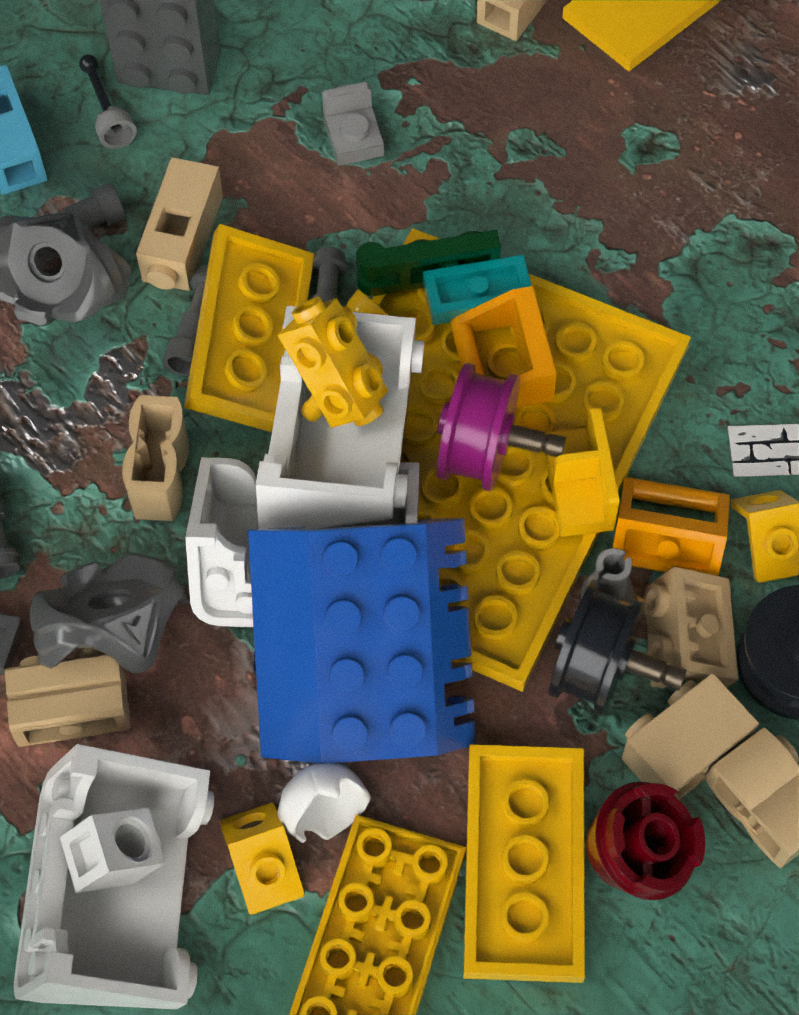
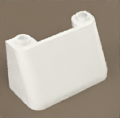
M296 306L286 307L283 329L294 319L291 313ZM352 312L357 319L356 333L366 351L375 355L380 360L383 366L382 379L389 390L380 400L384 412L377 419L363 426H355L354 422L331 428L324 415L316 422L308 421L302 415L301 407L312 394L285 349L284 357L281 356L280 362L281 383L269 453L264 455V461L259 462L256 480L259 529L305 526L307 529L337 528L393 518L394 507L405 508L408 475L399 474L411 372L422 373L425 341L415 340L416 318Z
M201 457L185 537L190 604L193 613L200 620L210 625L253 627L248 530L259 529L256 477L254 471L247 464L231 458ZM400 462L399 474L408 475L405 508L394 507V514L391 519L343 527L418 523L419 463Z
M76 744L49 770L43 782L38 803L14 976V995L16 999L39 1003L178 1009L187 1004L196 987L197 965L190 962L187 949L177 948L188 838L195 834L200 825L208 824L214 808V794L208 790L210 770ZM149 808L155 830L161 841V849L166 863L132 885L76 893L60 836L93 814Z

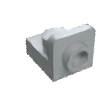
M369 83L346 84L334 89L325 90L322 93L324 123L337 165L342 166L384 156V142L372 109Z

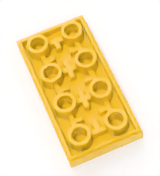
M572 0L563 7L562 18L627 71H631L722 0Z
M356 814L289 1015H417L465 858L466 847Z

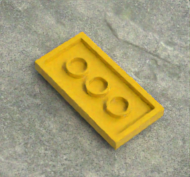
M223 224L218 225L213 234L184 408L272 433L281 383L280 362L281 356L284 357L285 347L278 334L283 330L286 307H298L308 301L314 253Z
M469 744L463 979L583 983L585 978L584 748Z

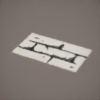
M799 424L728 426L734 477L799 475Z

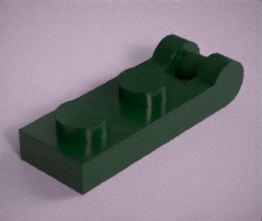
M497 230L485 232L468 231L459 236L436 240L420 239L406 245L384 248L376 242L364 243L356 251L358 289L368 296L424 288L423 271L500 259L501 243Z

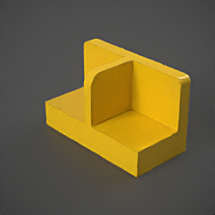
M601 407L589 408L587 426L585 428L545 432L547 435L552 433L566 437L562 455L554 457L545 454L560 537L614 531L620 500Z

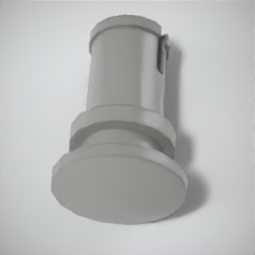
M609 548L599 554L595 564L596 570L583 582L580 592L581 599L590 581L594 579L601 582L602 592L633 603L635 599L634 588L629 578L632 570V560L628 557L623 563L626 552L617 548Z

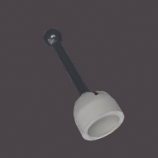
M86 54L80 58L79 66L83 72L88 74L103 112L97 115L95 120V130L98 138L106 148L119 149L125 147L136 137V126L127 110L119 106H111L96 71L98 61L93 55ZM118 125H121L120 128H118V129H116V130L114 129V128L117 127Z

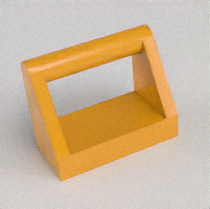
M533 286L512 289L454 317L450 321L461 369L466 362L475 364L476 373L484 375L474 333L512 326L525 372L520 375L516 408L554 400L557 373Z
M625 477L612 548L626 552L623 563L624 560L630 557L633 567L662 572L678 567L719 576L728 535L730 494ZM632 499L711 512L715 513L714 522L633 509L631 508Z

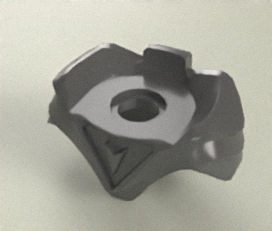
M56 213L38 217L7 215L0 218V300L15 305L14 314L17 319L43 326L55 318L76 323L88 319L101 308L115 301H120L126 296L131 273L130 266L120 255L99 241L91 232L89 225L81 221L75 214ZM42 247H51L60 254L62 259L61 269H42L40 267L38 254Z
M131 552L122 555L103 570H100V566L97 563L90 562L64 573L60 577L63 588L39 591L32 598L30 624L32 631H34L33 641L38 651L37 661L39 664L53 668L77 648H94L112 657L125 670L132 673H141L150 669L155 663L163 631L174 607L177 604H190V598L185 593V586L175 577L177 568L158 558Z

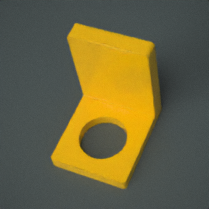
M782 490L731 499V508L747 519L754 579L761 583L799 575V501Z
M268 803L219 820L250 915L304 897L305 893L283 823L279 821L274 803ZM254 821H263L262 823L254 827L247 829H239L240 827Z

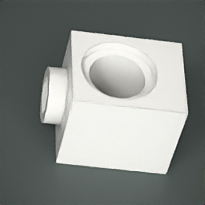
M149 808L93 814L60 836L76 893L132 885L166 863L161 849V841L155 830Z

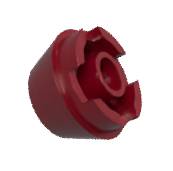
M632 782L617 788L608 796L592 820L586 837V850L590 864L605 883L640 899L661 900L680 891L689 881L694 868L701 866L705 855L706 842L702 821L699 816L691 817L686 806L674 796L679 793L676 789L659 783Z

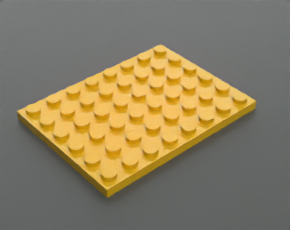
M412 228L403 245L420 239L436 240L440 238ZM529 274L557 376L554 400L517 407L515 411V425L544 432L585 428L587 426L589 408L601 407L619 494L624 479L627 477L687 353L691 337ZM424 288L373 296L372 300L390 316L416 318L415 340L425 341L422 373L411 372L400 462L419 463L418 520L465 518L466 542L445 546V551H466L467 564L455 568L438 569L439 586L447 583H459L468 586L469 599L448 603V606L469 607L471 656L452 661L472 663L473 671L523 692L600 532L560 537L547 462L543 451L537 453L509 446L492 492L483 490L482 481L455 474H451L447 481L437 478V462L442 435L438 434L439 420L445 402L450 403L454 387L461 371L450 322L437 325L432 324ZM512 326L474 333L484 375L507 380L510 373L518 375L525 373Z

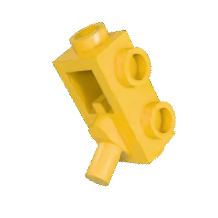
M315 297L296 307L291 313L294 319L278 334V337L312 394L301 407L302 415L311 422L318 421L324 415L331 428L354 422L355 426H363L377 419L384 412L380 400L389 390L382 379L383 366L380 360L375 355L366 351L356 333L357 319L348 308L341 306L337 298L323 302L321 297Z

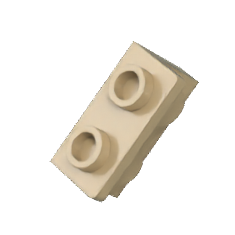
M673 567L645 587L643 597L646 599L644 608L648 637L646 654L666 661L667 665L672 663L687 669L684 678L687 681L693 680L700 683L712 673L725 687L738 681L729 578ZM650 680L652 687L662 689L666 687L662 681L655 682Z

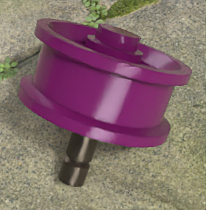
M466 362L459 373L450 403L445 402L440 416L438 434L442 435L437 462V478L447 481L451 474L479 480L482 481L483 490L492 492L509 446L537 453L543 451L546 455L558 457L563 454L566 437L552 433L547 435L544 431L515 425L520 375L510 373L507 380L476 373L475 364Z

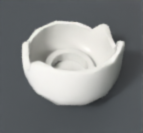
M315 763L297 772L282 791L277 815L287 831L301 843L307 840L304 831H312L321 838L329 840L353 823L356 814L361 815L366 810L371 795L359 777L346 765L341 763Z

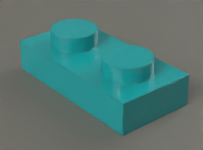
M524 255L423 271V286L433 325L449 323L454 317L512 289L532 286Z

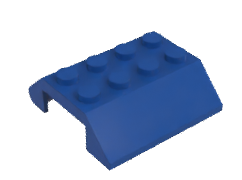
M465 518L419 519L418 523L307 529L305 526L248 530L261 757L326 764L438 756L469 747V744H476L475 719L455 718L474 712V698L463 695L445 698L444 684L461 681L473 676L472 663L451 662L452 660L471 656L469 607L448 606V603L469 599L468 586L459 583H447L439 586L438 572L440 568H455L467 564L466 551H445V546L466 542Z

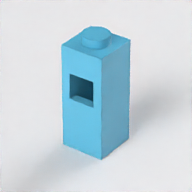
M7 64L0 66V193L4 195L48 181L39 148Z

